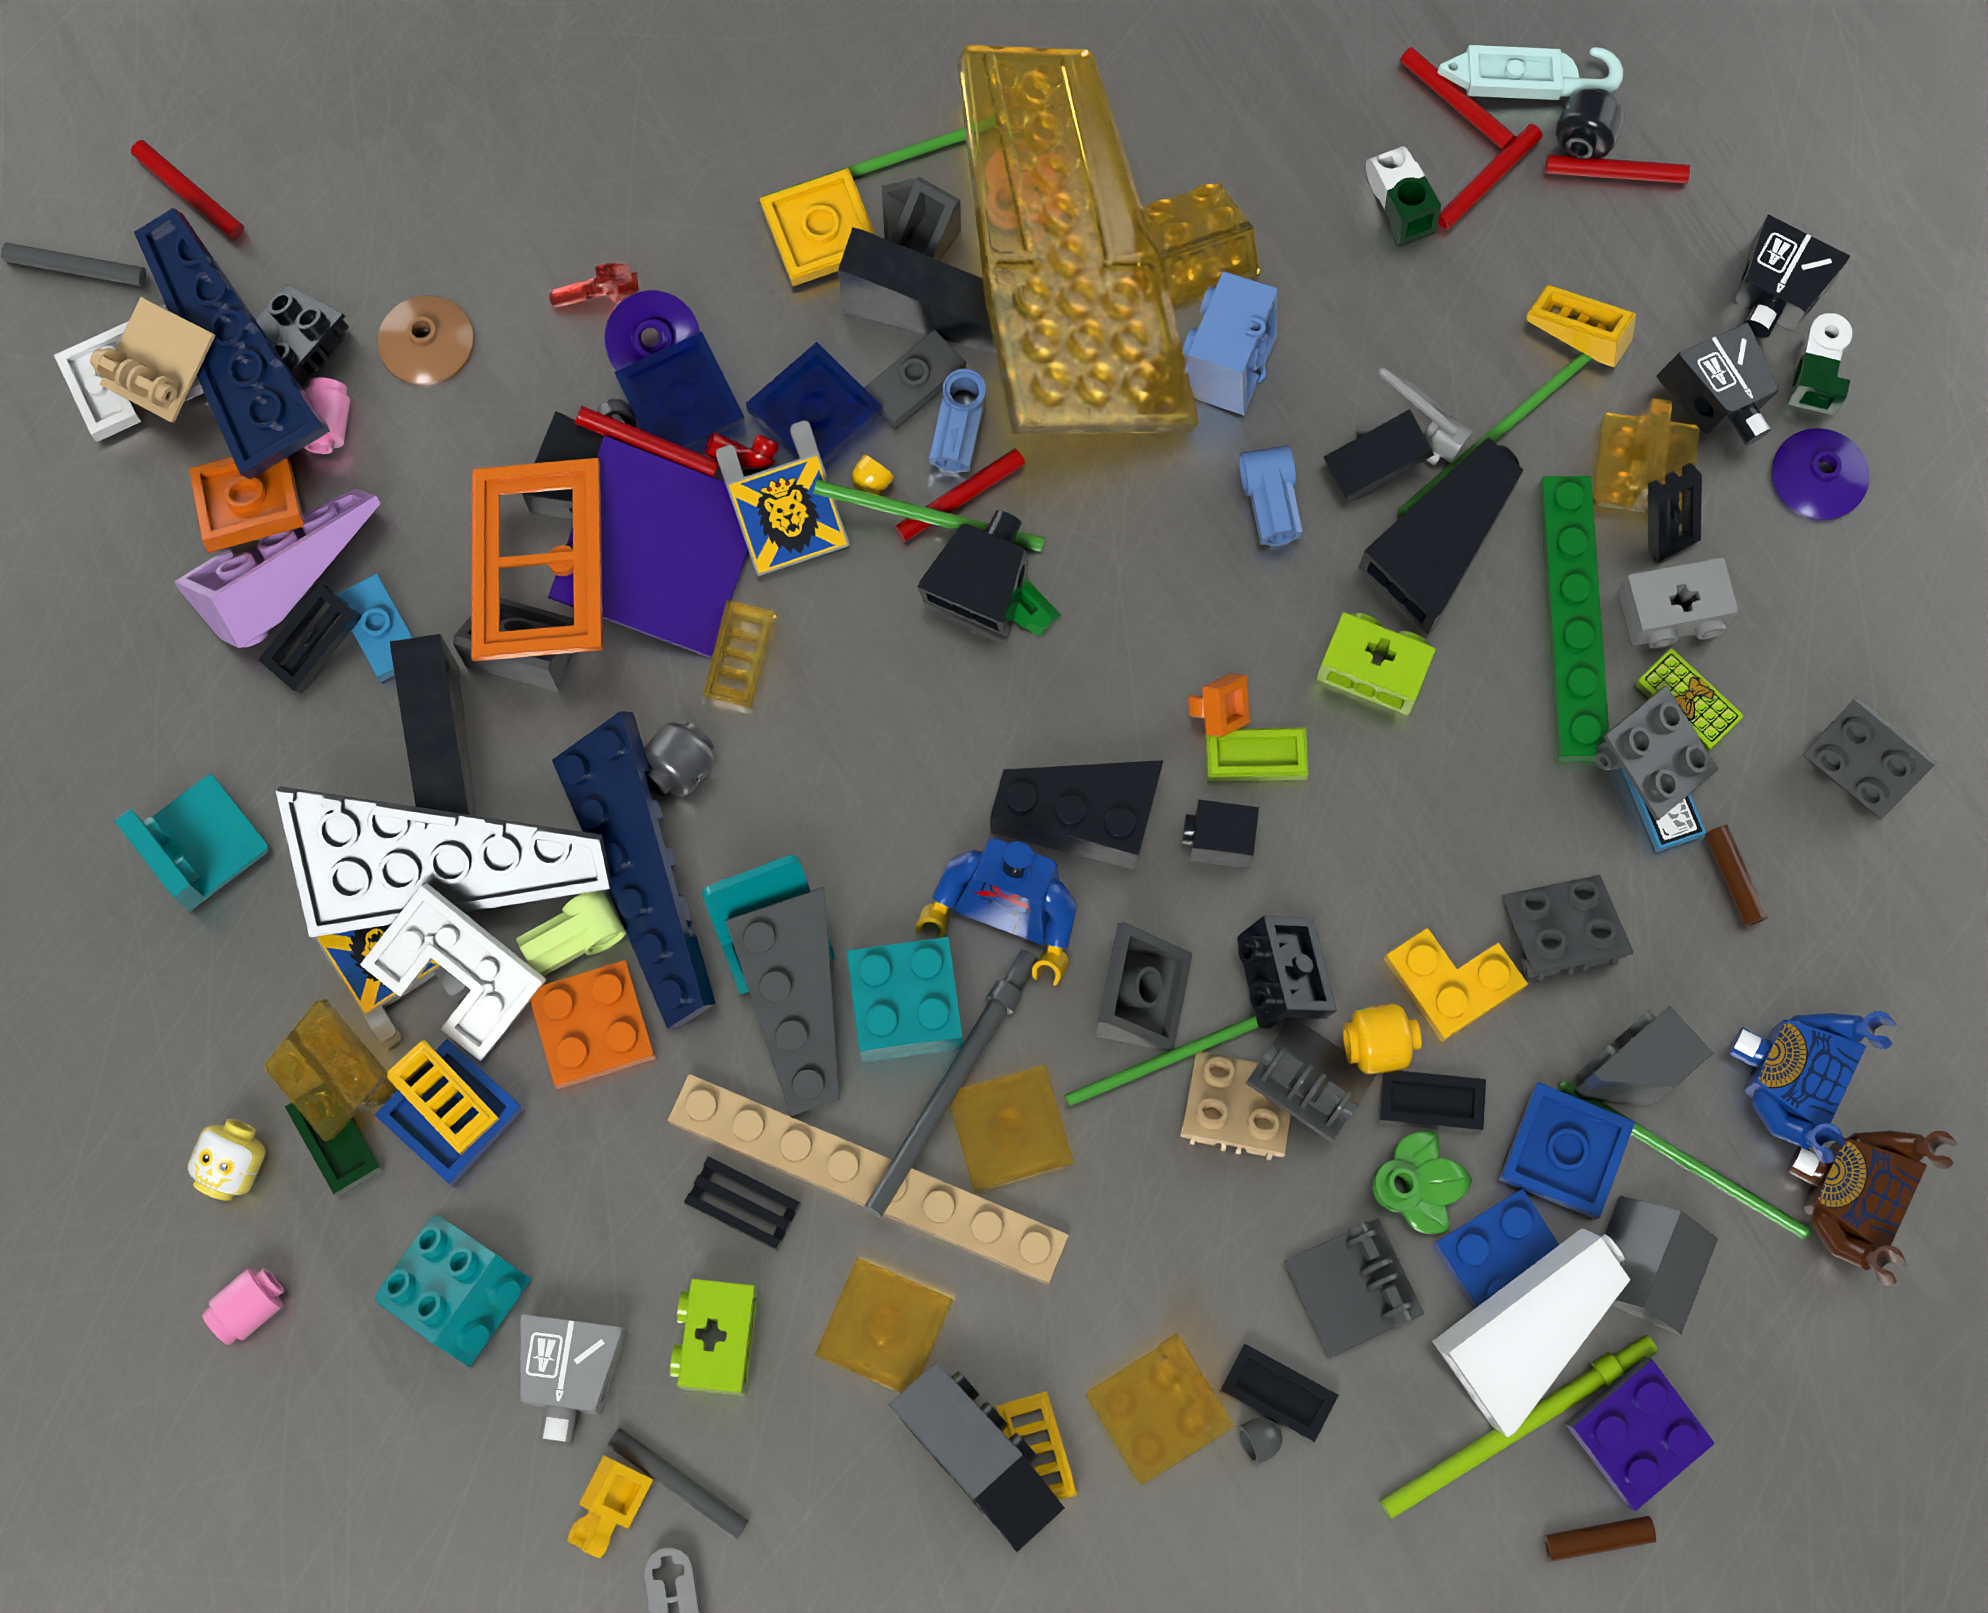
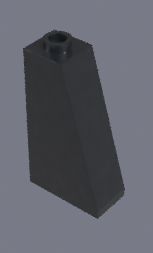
M852 227L838 268L844 313L928 335L935 329L944 340L1003 356L1008 355L1012 340L1021 341L1027 314L1020 312V293L862 229Z
M1487 437L1364 551L1359 569L1428 635L1439 623L1516 488L1523 469L1519 466V461L1515 454L1506 446H1498Z
M441 634L390 641L416 807L476 816L458 664Z

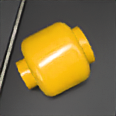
M1398 1004L1358 1008L1353 1012L1350 1022L1343 1024V1044L1349 1064L1356 1063L1359 1070L1364 1074L1404 1070L1411 1064L1413 1050L1421 1049V1032L1417 1019L1409 1020L1405 1010Z

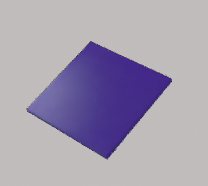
M604 436L596 457L600 461L602 618L712 658L748 551L726 484L716 478ZM573 526L566 546L573 548ZM573 573L568 576L555 575L548 595L549 599L574 608Z

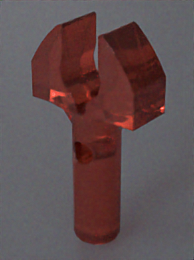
M607 263L596 266L595 278L552 289L549 292V301L554 308H560L603 295L608 296L615 303L620 302L629 295L639 291L637 272L631 273L630 264Z

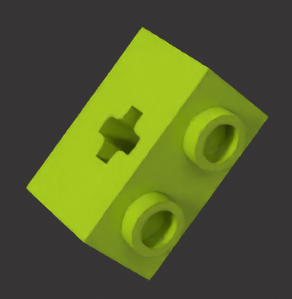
M1343 612L1316 680L1409 716L1436 648L1427 645V641L1415 633L1408 631L1396 633L1383 628L1378 620L1362 613L1350 615ZM1374 654H1380L1384 657L1381 666L1371 662Z
M691 1279L690 1292L681 1291L677 1322L685 1324L683 1345L674 1344L670 1366V1376L678 1377L677 1386L688 1391L745 1397L758 1299V1290L755 1285ZM712 1323L717 1324L718 1329L727 1336L725 1342H716L714 1352L709 1351L708 1345L700 1340L701 1333H710Z

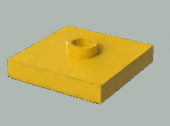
M849 168L759 198L762 211L792 287L837 272L852 227L876 235Z

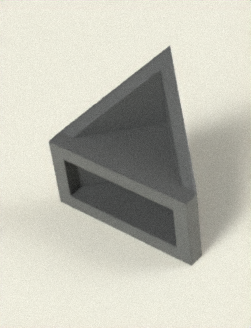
M921 177L882 186L884 239L941 261L961 232L960 199Z

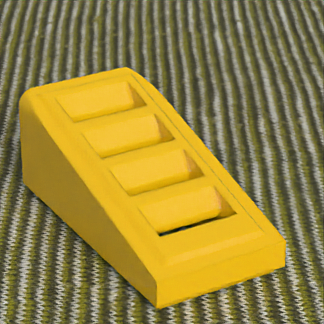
M1551 285L1545 287L1527 313L1528 322L1596 361L1613 368L1616 367L1632 342L1636 313ZM1555 306L1561 309L1559 314L1551 312ZM1574 316L1575 318H1577V320H1573L1570 318Z
M425 1040L419 1042L385 1075L460 1155L499 1120L494 1112ZM431 1062L434 1066L413 1086H410L407 1082ZM445 1076L449 1082L431 1099L425 1102L421 1096ZM460 1092L464 1098L440 1118L436 1112L455 1094ZM474 1107L479 1113L455 1134L450 1127Z
M1047 1391L997 1405V1412L1008 1424L1003 1430L1004 1435L1008 1439L1016 1432L1021 1437L1047 1430L1049 1440L1031 1445L1030 1448L1036 1455L1053 1451L1055 1461L1033 1468L1040 1477L1059 1472L1061 1482L1048 1485L1059 1501L1077 1496L1076 1487ZM1041 1409L1043 1420L1013 1428L1012 1417Z

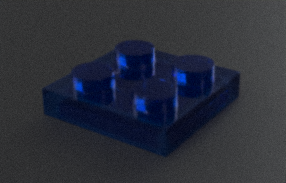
M702 332L614 372L615 378L641 430L682 447L690 448L709 439L713 432L719 434L745 422V417Z
M818 342L814 343L746 402L747 411L796 460L800 458L795 448L790 428L794 423L807 421L810 424L823 466L883 414V406Z

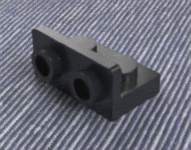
M1264 915L1238 936L1239 957L1243 962L1250 991V1002L1255 1011L1257 1024L1260 1029H1270L1284 1018L1327 1019L1337 1011L1314 918Z

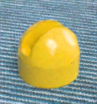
M865 454L862 455L852 472V482L855 488L875 495H879L886 490L895 478L890 471Z

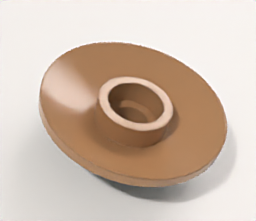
M431 295L413 297L395 306L384 318L378 333V350L386 368L395 377L414 385H434L452 378L466 365L474 346L473 328L465 312L452 301ZM431 329L428 336L424 338L415 337V333L419 330Z

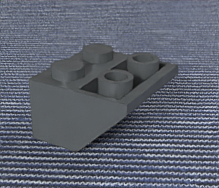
M1671 1006L1666 1008L1657 1017L1649 1009L1615 1040L1620 1046V1050L1611 1043L1577 1073L1584 1082L1574 1092L1580 1099L1652 1106L1678 1086L1714 1052Z

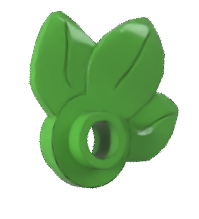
M1425 1130L1410 1134L1397 1143L1393 1159L1384 1163L1376 1170L1373 1177L1372 1190L1375 1199L1381 1206L1393 1212H1401L1413 1229L1425 1234H1439L1449 1231V1217L1445 1206L1462 1198L1469 1190L1472 1179L1466 1169L1459 1163L1448 1158H1439L1438 1134L1434 1131ZM1395 1177L1401 1178L1406 1187L1405 1193H1401L1396 1189L1394 1185Z

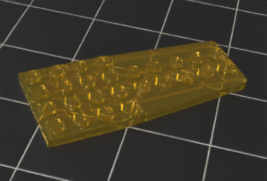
M990 45L965 46L957 60L983 284L1013 434L1192 432L1199 424L1191 385L1189 384L1188 373L1185 371L1186 364L1169 291L1093 54L1087 50Z

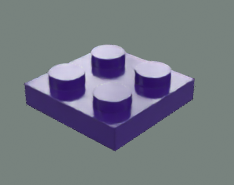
M1643 1357L1565 1423L1627 1508L1637 1511L1715 1444L1653 1359Z

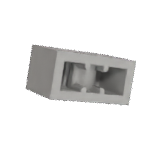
M1724 557L1627 575L1618 590L1632 646L1648 643L1650 648H1662L1676 643L1679 637L1695 634L1697 639L1701 640L1714 638L1724 634L1739 613ZM1675 601L1676 605H1671V602Z

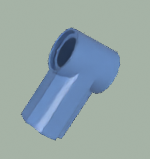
M971 369L955 370L946 377L943 383V397L929 456V464L943 471L959 473L970 472L981 418L986 404V384L976 371ZM967 390L972 392L977 398L970 404H959L952 399V396L958 391Z
M1285 445L1240 453L1239 467L1245 495L1251 497L1260 545L1275 547L1287 545L1296 539H1300L1303 530L1294 492L1296 487V471L1290 446Z

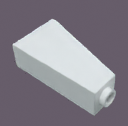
M1581 1228L1432 1341L1488 1423L1507 1438L1519 1429L1630 1281V1278L1620 1265L1625 1260L1624 1255L1614 1241L1606 1234L1600 1237Z

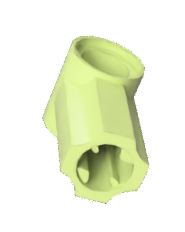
M599 890L576 896L562 908L563 913L516 938V941L528 964L542 976H545L584 953L593 955L612 947L623 939L626 935V930L604 891Z

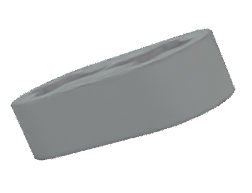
M662 1548L655 1551L648 1558L644 1569L649 1613H671L670 1603L678 1602L679 1613H701L696 1573L692 1559L686 1552L677 1548ZM668 1556L672 1557L674 1564L683 1565L684 1575L676 1577L677 1596L669 1597L666 1581L657 1580L655 1577V1570L661 1569L664 1566V1558Z

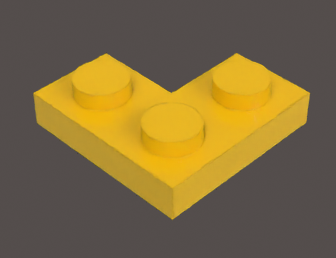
M1428 928L1384 957V961L1441 1042L1464 1029L1525 989L1528 985L1499 942L1456 969Z

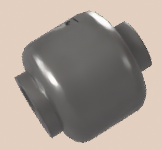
M687 721L682 725L672 722L663 726L644 747L650 772L645 774L648 786L662 796H665L667 792L677 796L690 794L714 767V756L711 752L714 749V745L711 739L699 727Z

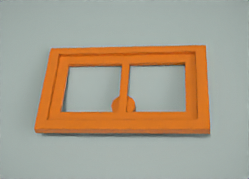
M589 458L473 469L471 660L486 661L603 650L599 459ZM573 490V548L560 545L553 548L549 553L500 557V495ZM548 564L550 570L557 576H568L573 573L574 625L500 632V568Z

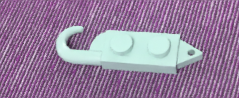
M1469 45L1465 53L1440 64L1437 71L1439 75L1465 88L1467 96L1559 100L1560 96L1571 97L1574 93L1586 89H1602L1613 93L1618 89L1623 80V67L1620 60L1612 52L1597 47L1591 48L1590 55L1600 58L1607 64L1609 74L1603 79L1579 78L1578 68L1573 59L1567 54L1562 53L1561 49Z

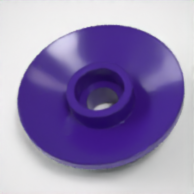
M644 290L624 298L612 310L605 326L604 346L610 363L626 380L644 387H662L679 380L693 366L700 349V329L693 312L682 300L664 291ZM647 328H654L658 334L656 342L652 345H645L641 340V335Z
M1822 428L1802 430L1786 439L1777 450L1771 468L1773 486L1782 502L1795 513L1813 520H1833L1849 514L1863 500L1870 480L1868 463L1860 448L1843 434ZM1818 462L1826 463L1832 468L1833 472H1822L1818 467Z

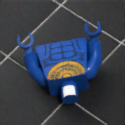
M1882 1011L1869 1013L1864 1019L1857 1015L1837 1013L1796 1015L1790 1020H1783L1773 1027L1767 1039L1742 1027L1735 1036L1728 1054L1754 1067L1746 1082L1744 1091L1752 1097V1106L1769 1133L1804 1149L1813 1147L1817 1158L1821 1162L1829 1164L1835 1160V1157L1830 1149L1822 1145L1828 1141H1836L1840 1145H1846L1840 1129L1836 1125L1831 1124L1865 1051L1866 1045L1860 1043V1041L1866 1037L1875 1048L1880 1050L1887 1049L1892 1045L1891 1040L1886 1036H1875V1030L1883 1025L1890 1027L1897 1025L1887 1013Z

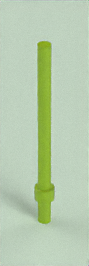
M1646 1334L1614 1355L1607 1352L1590 1363V1370L1540 1400L1519 1429L1507 1438L1496 1429L1492 1430L1380 1500L1384 1511L1392 1520L1602 1387L1607 1389L1643 1357L1650 1358L1657 1354L1658 1349L1655 1343Z

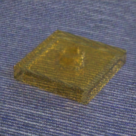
M1046 1065L960 1088L950 1104L951 1114L974 1194L1074 1166Z
M857 1257L816 1350L815 1357L893 1391L902 1393L923 1374L954 1300Z

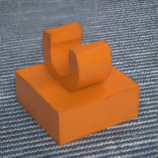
M1227 674L1203 686V696H1188L1189 715L1198 718L1205 717L1206 735L1223 737L1250 723L1247 675Z

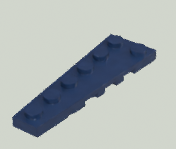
M172 208L134 231L168 311L215 334L213 342L197 373V377L240 475L251 479L330 432L322 416L185 216L175 208Z
M620 711L552 759V762L582 832L603 836L612 885L607 890L626 930V934L667 1029L677 1028L708 1010L716 1003L698 939L692 929V918L686 896L678 894L672 869L677 864L672 847H665L658 821L664 818L659 800H652L645 774L650 772L636 718L633 712Z

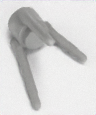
M1380 368L1379 375L1432 420L1424 436L1435 455L1426 459V461L1435 466L1442 457L1449 463H1452L1473 431L1450 416L1411 380L1403 382L1387 368ZM1358 427L1356 432L1359 436H1362L1371 431V429Z

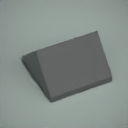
M500 598V632L574 625V618ZM471 616L456 632L453 640V645L466 667L556 692L560 691L572 653L473 661L471 660Z
M1118 923L1095 1036L1164 1051L1174 1049L1192 953L1128 923Z
M1620 1196L1604 1234L1614 1241L1624 1255L1625 1260L1620 1265L1630 1278V1281L1611 1306L1679 1336L1683 1332L1718 1238L1682 1210Z

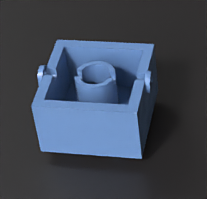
M1223 271L1216 288L1209 286L1206 290L1200 309V314L1204 315L1199 328H1191L1186 337L1183 356L1188 357L1184 377L1189 379L1190 398L1245 415L1257 384L1263 382L1266 378V369L1264 367L1278 335V288ZM1257 370L1261 372V376L1260 374L1254 373L1253 371Z

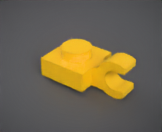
M603 1455L578 1504L589 1510V1513L579 1518L573 1524L569 1531L567 1542L600 1559L608 1548L610 1537L616 1524L629 1529L653 1479Z

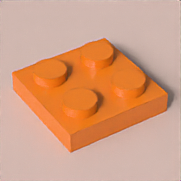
M290 456L251 479L240 475L233 457L189 468L201 538L208 553L304 527Z
M626 959L542 985L530 1000L553 1083L557 1090L656 1059Z

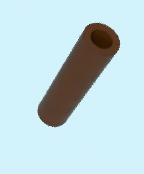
M1723 825L1707 832L1705 838L1744 927H1749L1768 919L1769 917L1729 826Z
M1650 1516L1544 1535L1545 1551L1550 1562L1656 1542L1655 1527Z

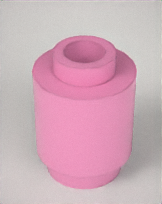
M313 378L309 380L308 388L304 389V392L328 425L330 432L305 446L306 450L318 454H329L333 452V449L344 445L351 399L347 396L348 388L345 384L329 378Z
M248 1267L209 1300L210 1307L202 1313V1318L216 1337L226 1345H231L236 1339L243 1341L283 1307L279 1296L284 1292V1289L267 1269L263 1268L257 1272L253 1268Z

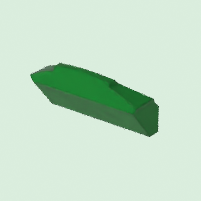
M1025 578L1013 620L1022 628H1026L1040 637L1049 626L1060 618L1061 614Z

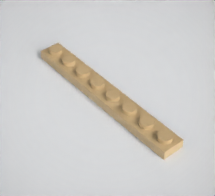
M688 1074L667 1120L671 1125L863 1207L892 1159L691 1074ZM911 1168L883 1214L1048 1286L1069 1238V1235L913 1168Z

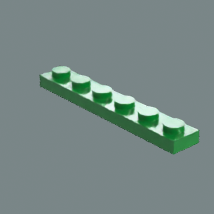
M1543 476L1539 483L1557 762L1595 761L1598 746L1606 741L1603 735L1609 731L1591 476Z

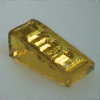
M726 600L703 696L752 708L777 618L776 612ZM736 619L761 625L759 634L735 629ZM731 638L756 644L754 653L729 647ZM725 657L750 662L749 672L723 666ZM720 675L745 681V690L741 691L718 685Z

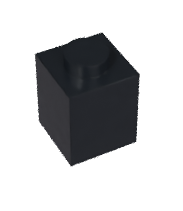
M1199 799L1195 815L1186 814L1182 844L1191 845L1189 861L1249 868L1254 856L1259 807Z

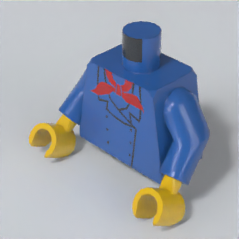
M996 838L989 839L982 851L971 850L950 860L932 895L935 903L926 905L921 911L916 924V933L919 934L923 923L933 922L940 928L936 938L944 937L950 922L948 909L949 907L954 908V912L1038 944H1048V948L1042 952L1033 965L1032 976L1035 980H1038L1045 965H1048L1055 971L1056 977L1053 985H1057L1069 967V959L1062 950L1069 946L1077 909L1075 899L1063 882L1059 880L1058 864L1053 859L1034 853L1031 847L1024 842L1007 843Z

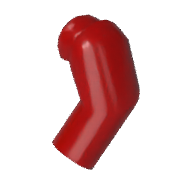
M713 432L707 441L704 454L717 460L716 451L719 448L731 445L735 448L741 469H768L776 461L773 457L777 453L779 446L776 441L763 435H757L753 440L752 447L749 448Z

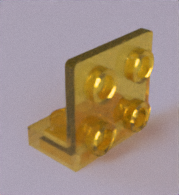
M1220 183L1199 185L1190 192L1170 199L1155 200L1146 207L1133 211L1134 222L1159 257L1165 296L1171 305L1203 295L1209 286L1216 288L1223 271L1247 279L1260 275L1253 226Z
M1178 1333L1164 1340L1155 1350L1091 1388L1086 1393L1087 1400L1137 1483L1141 1485L1235 1427Z

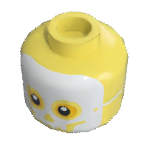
M227 1119L225 1125H209L204 1128L187 1163L188 1172L195 1180L193 1183L194 1188L205 1195L225 1201H231L234 1195L246 1194L252 1188L266 1156L263 1144L254 1137L256 1129L235 1119Z

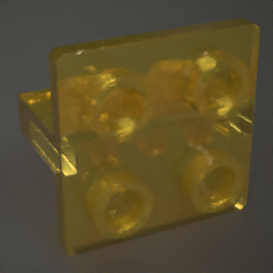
M1652 398L1644 415L1637 414L1636 417L1605 413L1600 425L1593 504L1602 507L1648 513V483L1657 480L1661 485H1664L1666 474L1674 471L1680 477L1682 476V466L1690 462L1696 467L1699 427L1691 424L1670 422L1672 401ZM1682 491L1679 492V509H1680L1681 511H1682Z
M327 999L314 1003L264 1064L268 1074L324 1141L334 1139L355 1114L385 1104L397 1091L388 1080L385 1068Z

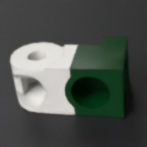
M1402 146L1367 159L1366 173L1369 184L1375 196L1380 200L1392 224L1391 233L1397 245L1400 246L1437 232L1441 203L1418 162L1414 161L1408 149Z
M1825 313L1819 315L1813 321L1809 332L1805 334L1800 344L1787 404L1835 416L1847 398L1850 380L1837 376L1841 356L1851 342L1853 331L1850 323L1843 316L1836 313Z

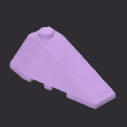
M355 488L303 513L304 527L261 538L256 547L237 556L234 555L231 549L226 550L174 582L180 592L221 640L237 648L256 645L268 636L269 629L279 624L381 503L376 495Z

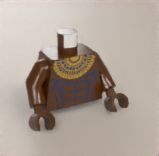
M1891 1130L1853 1133L1848 1138H1844L1846 1145H1840L1838 1142H1835L1830 1146L1829 1149L1833 1152L1835 1160L1829 1164L1821 1162L1817 1158L1815 1151L1809 1148L1798 1147L1788 1164L1787 1172L1812 1185L1803 1203V1209L1811 1216V1225L1828 1252L1861 1269L1869 1270L1873 1268L1878 1280L1883 1285H1894L1897 1282L1894 1274L1882 1268L1890 1262L1907 1267L1902 1252L1897 1247L1891 1246L1927 1167L1920 1160L1926 1156L1936 1167L1948 1169L1953 1165V1161L1947 1156H1936L1935 1151L1936 1148L1943 1144L1958 1146L1957 1142L1949 1133L1944 1131L1931 1132L1925 1138L1920 1134Z

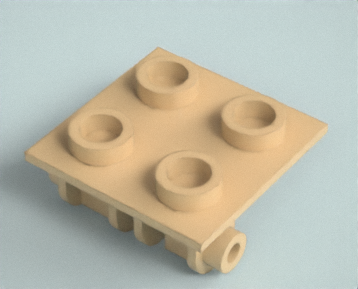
M140 297L116 350L111 348L97 349L91 355L90 363L94 367L96 374L103 377L99 385L174 423L213 342L215 334Z
M1206 1052L1195 1054L1186 1112L1180 1137L1190 1139L1189 1144L1195 1145V1142L1215 1146L1216 1143H1220L1221 1151H1225L1227 1145L1235 1146L1236 1154H1241L1242 1148H1245L1247 1153L1266 1156V1160H1271L1272 1156L1283 1157L1286 1152L1291 1115L1245 1084L1259 1063Z

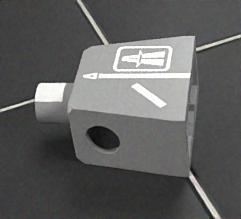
M526 1314L521 1315L520 1398L521 1402L526 1405L545 1408L540 1439L572 1443L577 1412L601 1415L627 1341L628 1332L625 1329L617 1326Z

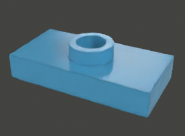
M376 573L336 594V596L342 598L348 603L350 608L362 615L361 619L352 629V632L380 682H383L395 675L390 641L413 637Z

